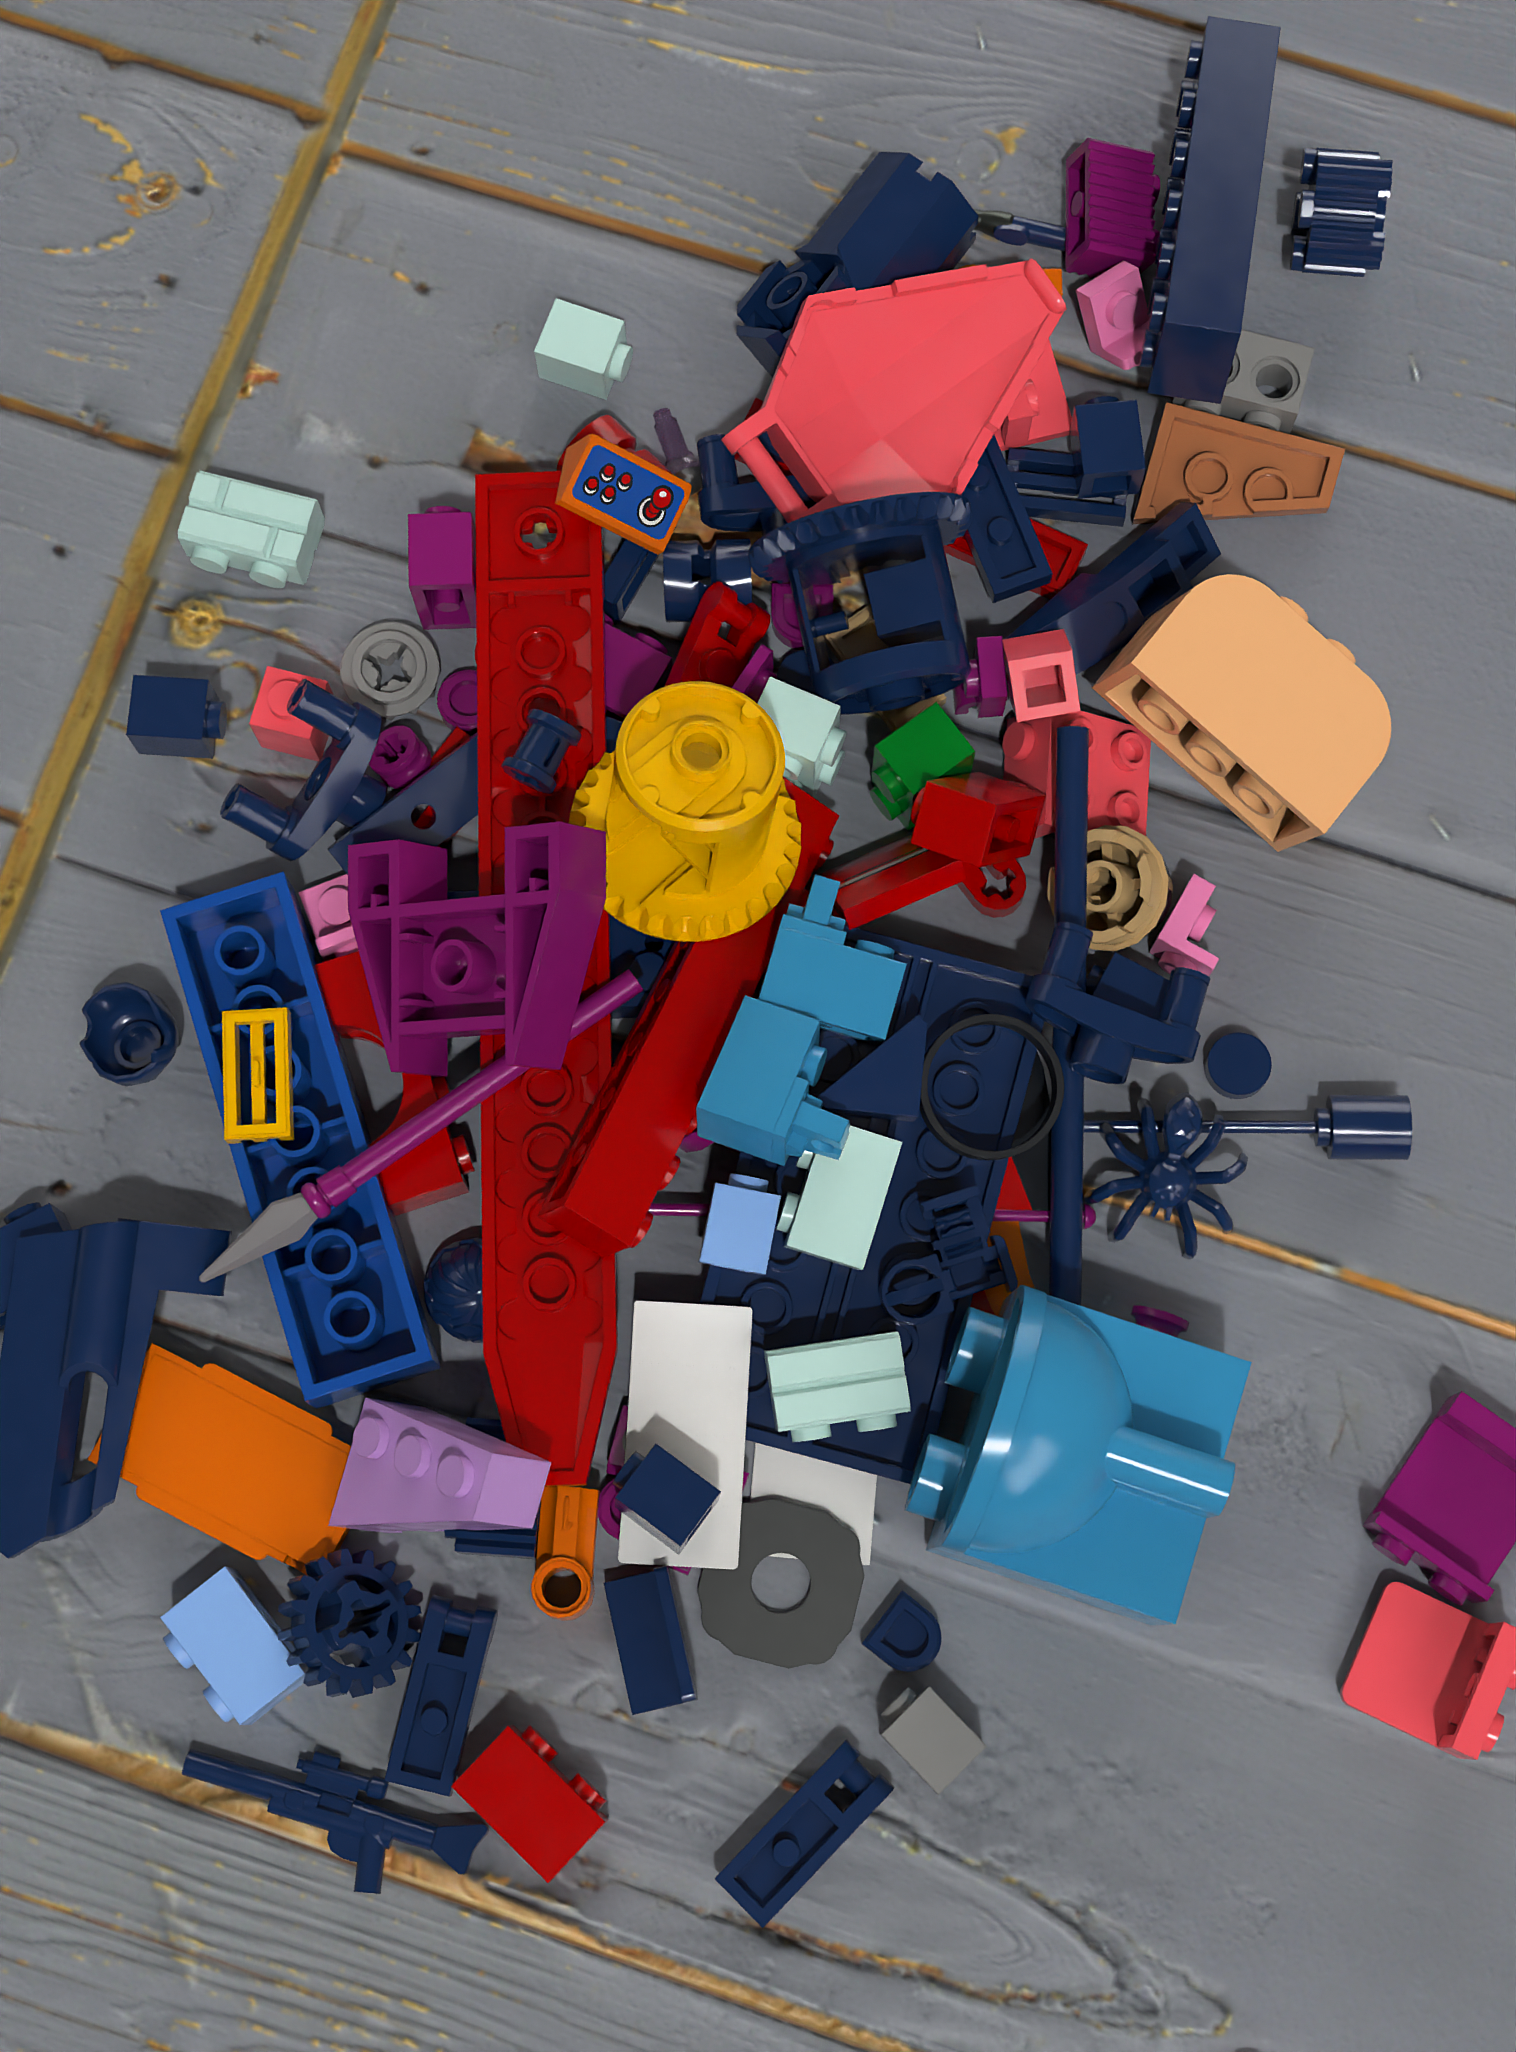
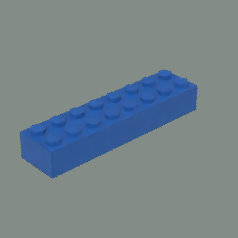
M284 871L160 910L223 1126L222 1011L287 1007L291 1012L294 1140L281 1141L279 1138L268 1139V1142L243 1140L242 1143L229 1144L252 1223L272 1202L300 1193L301 1187L308 1182L316 1185L317 1178L338 1165L342 1167L368 1149L372 1143L341 1038L332 1024L315 965L318 963L297 894ZM274 1023L265 1024L267 1124L276 1123ZM239 1025L241 1125H251L250 1025ZM379 1174L359 1186L357 1192L338 1207L332 1205L330 1215L323 1219L318 1217L299 1241L262 1256L304 1400L316 1409L441 1369L396 1218L387 1204Z

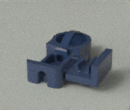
M978 1185L919 1203L923 1220L932 1219L939 1241L932 1242L931 1244L933 1251L939 1249L942 1262H939L937 1254L920 1259L903 1260L891 1266L883 1275L879 1286L880 1303L886 1314L896 1322L907 1325L925 1324L936 1318V1316L955 1311L952 1300L1002 1284L1005 1285L1007 1293L1013 1292L1017 1288L1018 1280L1004 1239L998 1235L989 1236L992 1246L988 1247L985 1234L991 1232L979 1198L981 1192ZM965 1203L964 1207L951 1210L934 1216L932 1212L933 1209L935 1212ZM998 1258H999V1261H1000V1263H1001L1002 1270H1001V1268H1000V1265H999V1262H998ZM904 1269L925 1270L933 1278L932 1280L888 1293L890 1281L897 1273ZM937 1292L935 1304L933 1303L926 1312L920 1315L908 1316L900 1314L893 1308L894 1305Z

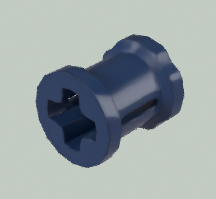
M530 709L526 717L529 727L514 756L505 757L501 767L505 773L520 783L537 791L552 794L557 786L553 777L569 746L578 745L581 733L569 723L550 713L538 709Z

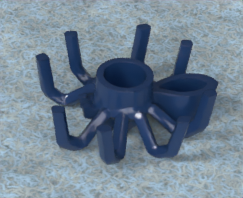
M1188 1092L1174 1096L1167 1103L1162 1128L1165 1145L1164 1152L1159 1150L1153 1108L1149 1100L1141 1098L1137 1103V1107L1141 1116L1143 1136L1148 1155L1146 1161L1124 1147L1109 1123L1101 1124L1099 1129L1101 1137L1115 1157L1139 1171V1176L1112 1180L1096 1189L1088 1190L1085 1193L1084 1200L1087 1204H1094L1118 1192L1134 1189L1141 1190V1193L1136 1197L1116 1228L1108 1233V1240L1113 1243L1126 1237L1148 1203L1152 1204L1149 1217L1154 1219L1159 1208L1164 1209V1221H1170L1172 1209L1176 1208L1184 1233L1185 1250L1182 1256L1190 1260L1196 1255L1198 1245L1197 1230L1188 1205L1189 1200L1212 1213L1221 1225L1223 1234L1227 1235L1233 1230L1232 1218L1225 1207L1198 1190L1197 1185L1226 1184L1231 1182L1245 1171L1248 1157L1241 1153L1237 1162L1223 1171L1196 1172L1195 1168L1215 1150L1224 1133L1225 1124L1223 1116L1214 1115L1213 1126L1207 1138L1186 1158L1184 1153L1197 1140L1202 1131L1203 1115L1195 1098Z

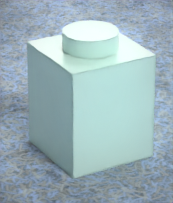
M556 298L534 354L539 378L607 400L614 380L623 382L628 373L633 356V347L627 345L625 322L623 320Z

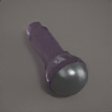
M663 408L657 410L653 414L655 420L654 428L666 457L665 466L674 476L692 485L691 496L702 488L699 459L688 450L677 419L672 417L670 409Z

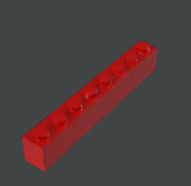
M784 777L786 791L790 798L795 800L798 821L801 823L802 846L798 866L787 892L767 915L742 931L723 938L707 941H675L537 1216L601 1257H606L630 1247L634 1248L648 1232L653 1221V1214L648 1210L657 1192L662 1191L671 1182L679 1168L680 1157L675 1154L684 1136L692 1133L697 1127V1104L745 995L758 999L759 995L754 991L762 975H765L783 914L786 915L789 903L801 907L806 905L809 891L805 889V886L812 872H815L824 864L833 849L834 841L829 836L840 815Z

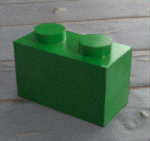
M937 702L874 747L873 768L871 772V784L874 788L869 791L870 796L885 818L889 821L898 818L908 832L915 827L911 820L914 801L921 789L926 786L927 781L972 772L976 751Z

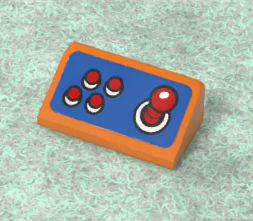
M589 434L566 448L555 503L659 555L664 552L689 500L692 485L598 435Z

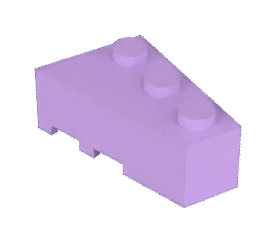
M365 1397L328 1526L382 1533H402V1531L440 1532L453 1529L499 1530L533 1528L552 1462L426 1407Z

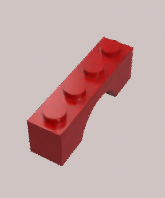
M359 951L316 964V972L332 1024L341 1038L364 1040L385 1049ZM402 1073L403 1096L398 1113L387 1130L373 1141L370 1147L451 1092L446 1076L434 1078L427 1075ZM448 1125L378 1174L387 1204L393 1213L398 1216L469 1193L464 1175L474 1172L475 1168L464 1135L452 1138Z

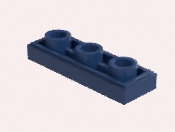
M477 733L327 848L347 875L348 845L399 839L437 847L478 815ZM420 804H427L432 811L431 821L423 827L414 826L411 821L412 810Z

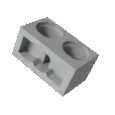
M1241 329V335L1221 404L1177 397L1173 398L1172 404L1290 434L1299 412L1315 348ZM1263 385L1273 386L1284 397L1268 398L1257 387Z

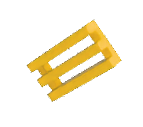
M287 1007L222 1011L224 1140L228 1144L242 1143L243 1140H253L254 1142H268V1139L278 1138L281 1141L294 1140L291 1012ZM274 1023L276 1123L267 1124L265 1024ZM239 1025H250L251 1125H241Z

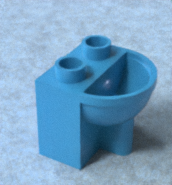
M1020 1285L1003 1300L998 1316L968 1307L959 1328L945 1375V1383L974 1392L959 1443L933 1434L927 1436L912 1477L905 1511L935 1520L926 1551L1149 1625L1176 1624L1206 1518L1219 1516L1230 1494L1235 1474V1463L1224 1459L1252 1362L1047 1295L1043 1291L1025 1285Z

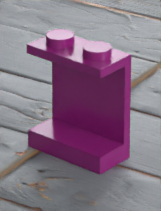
M1462 1391L1446 1399L1362 1525L1376 1535L1372 1545L1378 1551L1402 1566H1406L1410 1560L1432 1575L1427 1583L1436 1592L1461 1606L1466 1599L1471 1603L1487 1602L1495 1590L1488 1586V1584L1516 1542V1428Z

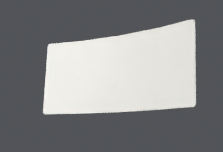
M636 1301L634 1303L625 1463L635 1451L646 1457L653 1446L658 1444L720 1490L721 1494L715 1507L679 1555L621 1512L618 1551L620 1563L732 1570L738 1567L752 1329V1309L750 1307L657 1301Z

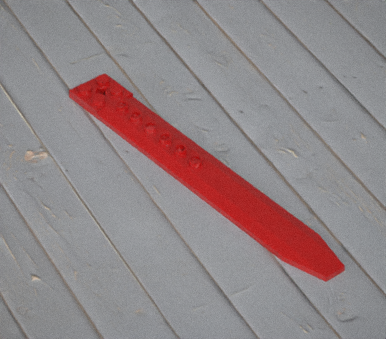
M562 471L475 474L479 897L505 894V827L558 821L569 823L576 790H579L588 770H592L600 762L604 753H607L603 527L555 503ZM536 523H546L548 532L557 534L555 540L548 542L545 548L535 549L532 543L523 542V535L532 534ZM530 709H538L550 713L569 723L581 733L578 745L569 746L553 777L557 786L552 794L537 791L520 783L505 773L501 767L505 757L514 756L529 727L526 717ZM604 909L578 1003L611 981L610 914ZM612 1012L568 1042L560 1070L530 1068L481 1102L483 1354L506 1443L552 1462L545 1487L587 1485L618 1351L616 1253L601 1257L537 1217L613 1066ZM505 1034L480 1036L481 1071L505 1054Z

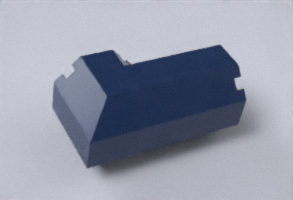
M879 152L810 242L794 251L801 260L789 268H786L781 260L764 270L737 305V316L744 323V326L737 325V336L772 378L801 304L808 295L855 287L856 291L891 285L895 280L944 272L955 268L976 240V232L972 231L978 224L979 216L952 180L937 172L930 181L917 172L923 161L910 153Z

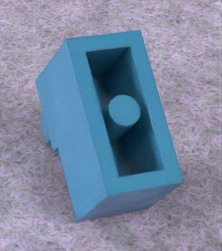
M815 874L805 908L789 903L786 915L783 914L758 1000L820 1020V1029L880 1046L886 1039L907 964L893 960L895 950L878 943L857 940L855 948L843 945L847 932L843 931L846 920L831 915L840 881Z
M745 995L697 1104V1136L785 1166L789 1155L802 1157L804 1151L839 1160L849 1136V1120L823 1110V1101L809 1094V1085L814 1087L817 1084L827 1056V1049L819 1046L820 1020Z

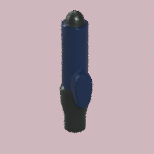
M974 209L979 216L978 224L974 230L983 232L1011 245L1021 246L1028 243L1066 252L1065 226L1014 216V214L1009 212Z

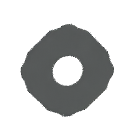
M777 1499L756 1503H742L738 1567L734 1570L703 1568L697 1592L702 1610L701 1621L704 1630L710 1637L719 1640L734 1655L788 1669L807 1664L817 1665L825 1663L832 1658L839 1644L852 1630L865 1576L860 1557L861 1548L858 1537L852 1530L842 1526L828 1512ZM776 1553H786L795 1556L806 1566L810 1575L811 1586L807 1599L799 1608L788 1613H774L765 1609L758 1603L752 1591V1575L756 1566L767 1556Z

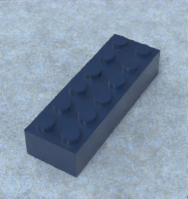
M1208 16L1203 40H1191L1184 78L1193 79V81L1182 80L1176 109V117H1178L1177 127L1185 128V130L1175 128L1169 157L1171 173L1165 188L1162 206L1164 221L1163 227L1160 228L1154 262L1157 265L1156 278H1153L1147 310V315H1150L1149 326L1145 331L1140 359V367L1151 368L1147 393L1221 404L1242 329L1281 30L1279 26Z

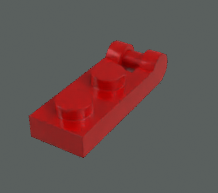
M722 582L713 583L700 600L665 686L680 682L703 681L732 688L745 669L755 643L761 640L769 628V612L755 603L744 605L738 601L736 591ZM723 622L731 626L726 640L717 635Z

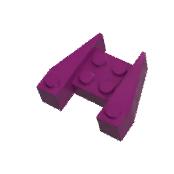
M560 821L505 827V894L447 900V849L399 839L348 845V912L391 1072L438 1077L448 1076L447 1038L505 1034V1065L549 1070L561 1069L606 900L605 831Z

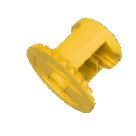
M703 681L675 683L650 693L641 699L627 714L618 733L615 751L604 753L600 762L592 770H588L579 790H576L569 824L606 832V900L603 909L623 924L644 934L666 940L682 942L713 940L735 934L758 922L778 904L787 892L794 878L802 847L801 823L798 821L795 800L791 799L787 793L783 779L785 751L780 733L770 716L754 700L733 688Z

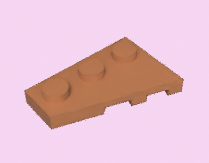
M1166 402L1132 525L1157 523L1180 502L1196 503L1204 520L1326 513L1330 507L1345 449Z

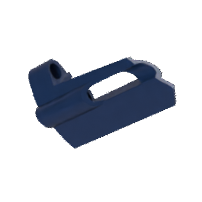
M118 1218V1221L91 1224L75 1230L16 1238L0 1357V1553L6 1558H15L40 1542L59 1538L78 1529L96 1517L104 1507L114 1503L159 1290L224 1296L227 1272L206 1282H201L199 1276L230 1246L232 1231ZM86 1371L101 1376L108 1385L99 1459L94 1470L71 1482Z

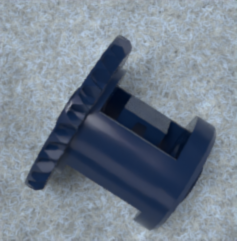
M916 492L857 501L826 509L787 523L765 534L749 548L748 558L756 575L768 582L775 580L779 584L790 582L814 695L840 705V715L888 711L910 706L959 687L971 673V664L944 545L953 544L956 538L964 536L973 521L970 501L966 497L947 492ZM890 560L911 561L864 574L877 635L889 648L859 655L830 666L824 635L849 629V622L845 611L819 617L813 585L841 583V578L851 576L850 571H859L867 566H882ZM939 636H944V640L919 642Z

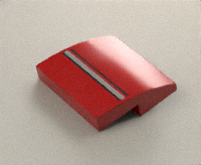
M911 834L818 875L840 881L831 915L835 917L840 916L842 919H845V925L849 930H852L967 880L962 861L911 844L913 835ZM814 876L810 878L811 884H812V881H813Z

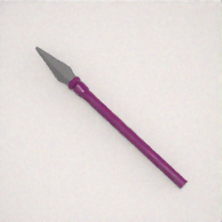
M629 969L578 1003L568 1042L643 991L641 985ZM504 1054L342 1167L338 1165L317 1178L316 1185L308 1182L301 1187L300 1193L272 1202L199 1276V1280L201 1282L209 1281L265 1254L299 1241L318 1217L323 1219L330 1215L332 1205L338 1207L356 1193L359 1186L530 1068L505 1065Z

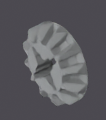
M397 622L376 624L357 634L346 647L340 665L341 682L348 698L353 703L359 702L390 721L395 716L407 713L416 715L419 707L428 698L434 697L438 677L441 674L438 656L430 640L416 628ZM402 656L403 660L400 667L410 683L404 680L400 682L392 679L388 682L387 686H382L380 690L379 686L382 678L379 671L374 668L373 663L391 666L396 659L399 660Z

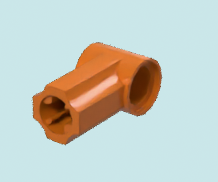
M570 1486L544 1487L540 1505L536 1569L531 1583L532 1598L537 1607L553 1619L561 1621L575 1620L585 1614L592 1605L595 1595L593 1576L599 1490ZM561 1571H569L575 1573L581 1581L580 1596L574 1604L568 1607H554L546 1598L545 1589L547 1582L554 1574Z

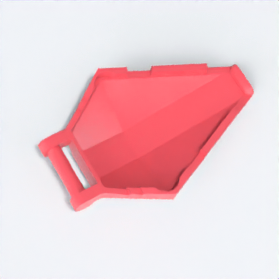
M1032 258L1027 261L988 268L986 264L904 278L895 280L891 285L858 291L853 287L808 295L801 304L761 410L727 433L721 441L731 455L736 453L740 455L787 523L833 507L889 495L916 492H947L962 495L979 465L977 462L994 433L1000 429L1042 356L1046 342L1067 309L1066 304L1041 266ZM766 431L774 449L808 497L816 502L811 508H807L758 437Z

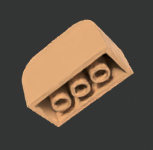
M1227 574L1209 578L1154 613L1092 686L1093 690L1277 852L1325 834L1379 766L1387 752L1391 738V717L1387 702L1375 682L1355 665L1356 659L1351 651L1340 642L1326 639L1308 623L1306 612L1296 602L1287 597H1279L1263 583L1242 575Z

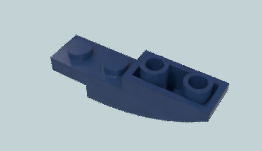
M1180 502L1099 573H1081L1005 639L1064 629L1072 649L1076 675L1122 648L1154 613L1192 589L1193 586L1190 581L1221 555L1197 504L1191 502Z

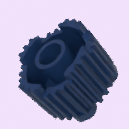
M1318 147L1316 149H1303L1300 184H1308L1309 189H1302V192H1296L1292 229L1303 230V236L1294 235L1290 270L1302 271V273L1364 277L1366 269H1380L1386 234L1383 232L1386 202L1391 192L1393 160L1379 159V152Z

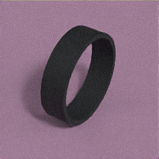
M998 1014L978 1015L964 1019L942 1033L931 1044L924 1055L919 1108L922 1118L931 1133L944 1146L962 1156L988 1161L1005 1159L1020 1154L1042 1140L1058 1118L1064 1098V1076L1060 1061L1046 1038L1035 1028L1019 1019ZM978 1025H996L1011 1029L1024 1036L1037 1048L1048 1067L1052 1091L1047 1115L1039 1129L1028 1140L1015 1148L1003 1151H982L968 1147L950 1136L939 1124L932 1111L927 1089L928 1074L932 1060L941 1045L950 1036L963 1029Z

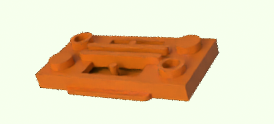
M151 1343L144 1359L120 1473L121 1478L137 1486L136 1494L139 1499L255 1560H263L269 1555L301 1571L305 1575L307 1573L304 1564L320 1557L327 1559L328 1553L340 1549L350 1530L349 1528L328 1526L351 1449L350 1445L332 1436L333 1428L328 1422L214 1363L205 1364L200 1368ZM101 1436L87 1459L96 1465L99 1459Z

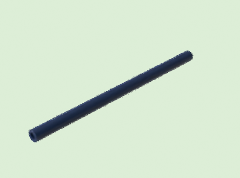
M1081 726L1057 728L1054 925L1059 922H1069L1086 928L1089 728ZM1086 960L1078 986L1082 988L1084 993H1086ZM1053 1027L1052 1048L1060 1061L1063 1071L1064 1098L1058 1118L1051 1128L1049 1295L1081 1306L1084 1076L1077 1074L1069 1067L1076 1039Z

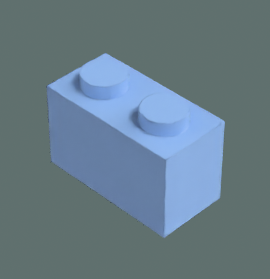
M224 1566L160 1617L170 1630V1633L163 1637L166 1646L184 1668L189 1669L192 1665H196L210 1684L203 1690L206 1700L226 1723L235 1718L239 1725H252L303 1684L309 1667L305 1663L288 1666L286 1660L296 1648L291 1641L278 1640L277 1633L282 1631V1629L237 1569Z

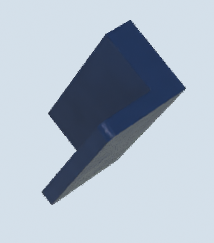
M667 1566L654 1568L652 1572L604 1583L632 1715L698 1700L671 1575Z

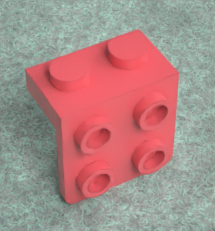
M1085 711L1017 722L1016 717L1007 719V728L1002 743L1005 754L1003 780L1046 794L1034 839L1055 832L1057 728L1064 726L1089 728L1088 831L1104 825L1128 826L1146 836L1151 740L1137 727Z
M1388 1583L1380 1594L1340 1689V1697L1347 1706L1459 1759L1477 1760L1481 1750L1487 1753L1492 1750L1501 1733L1504 1715L1497 1711L1507 1687L1512 1690L1516 1689V1627L1506 1622H1484L1404 1583Z

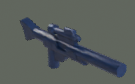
M190 1749L186 1756L182 1775L269 1801L268 1813L329 1831L327 1841L330 1850L340 1858L357 1862L354 1892L381 1894L385 1849H390L393 1840L428 1851L433 1850L458 1874L464 1875L467 1874L474 1851L489 1832L488 1827L483 1824L439 1827V1824L357 1800L359 1790L365 1791L367 1796L378 1800L385 1798L389 1782L384 1781L385 1778L373 1775L372 1777H367L339 1768L341 1758L315 1751L312 1760L299 1758L296 1768L301 1769L303 1773L307 1774L305 1783L194 1749Z

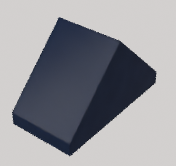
M918 1014L820 1094L817 1098L823 1101L822 1109L833 1114L910 1122L919 1118L927 1023Z

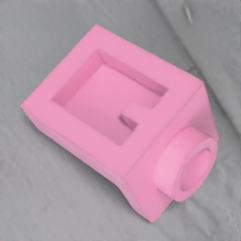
M1122 261L1076 289L1090 351L1123 370H1129L1140 365L1145 331L1148 329L1150 317L1147 315L1148 308L1139 268L1126 261Z
M347 874L298 892L315 935L318 951L324 961L359 951L348 912Z
M1193 874L1149 951L1150 954L1160 959L1158 965L1168 974H1171V971L1175 970V968L1184 967L1199 971L1209 977L1219 961V958L1186 940L1188 937L1199 943L1217 911L1206 904L1216 885L1196 874Z

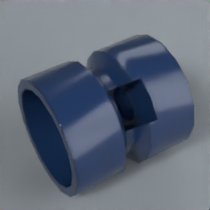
M750 539L716 540L712 548L704 550L698 540L668 541L663 552L666 623L692 622L703 594L715 582H722L736 591L738 601L744 605L752 603L751 565L748 558V550L751 547ZM705 577H711V584L705 585L699 581Z

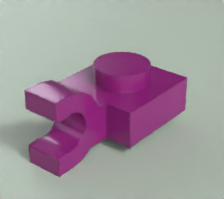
M1002 636L977 637L973 658L969 659L972 671L962 685L953 689L955 715L967 714L969 708L977 706L978 718L1003 716L1008 696Z

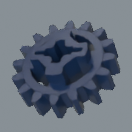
M348 1548L328 1553L327 1559L320 1557L304 1564L308 1576L301 1575L290 1579L287 1583L291 1592L297 1596L296 1600L288 1601L278 1606L279 1613L291 1618V1627L278 1632V1640L293 1641L296 1650L286 1660L288 1666L305 1663L309 1668L303 1683L309 1687L326 1681V1695L329 1697L345 1695L349 1690L352 1698L372 1694L373 1686L378 1689L394 1684L396 1680L393 1670L410 1667L413 1662L409 1654L403 1650L404 1645L419 1642L421 1634L416 1630L408 1628V1619L422 1613L420 1606L405 1604L403 1597L413 1587L410 1580L395 1584L391 1577L394 1574L396 1564L390 1560L373 1567L374 1554L372 1550L368 1549L354 1553L352 1556ZM357 1583L363 1585L370 1592L360 1590ZM361 1611V1613L358 1616L352 1619L354 1617V1612ZM352 1620L353 1623L348 1626L347 1623ZM348 1627L346 1629L347 1634L339 1635L342 1630ZM330 1654L339 1655L345 1665L337 1662ZM353 1664L355 1667H349L346 1665Z

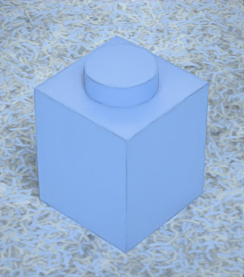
M730 1173L728 1185L720 1183L713 1185L698 1263L766 1275L781 1199L780 1195L767 1193L769 1181Z

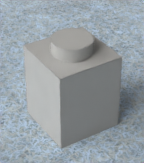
M908 1686L881 1714L889 1725L879 1735L938 1795L987 1747L930 1686L926 1687L919 1695Z

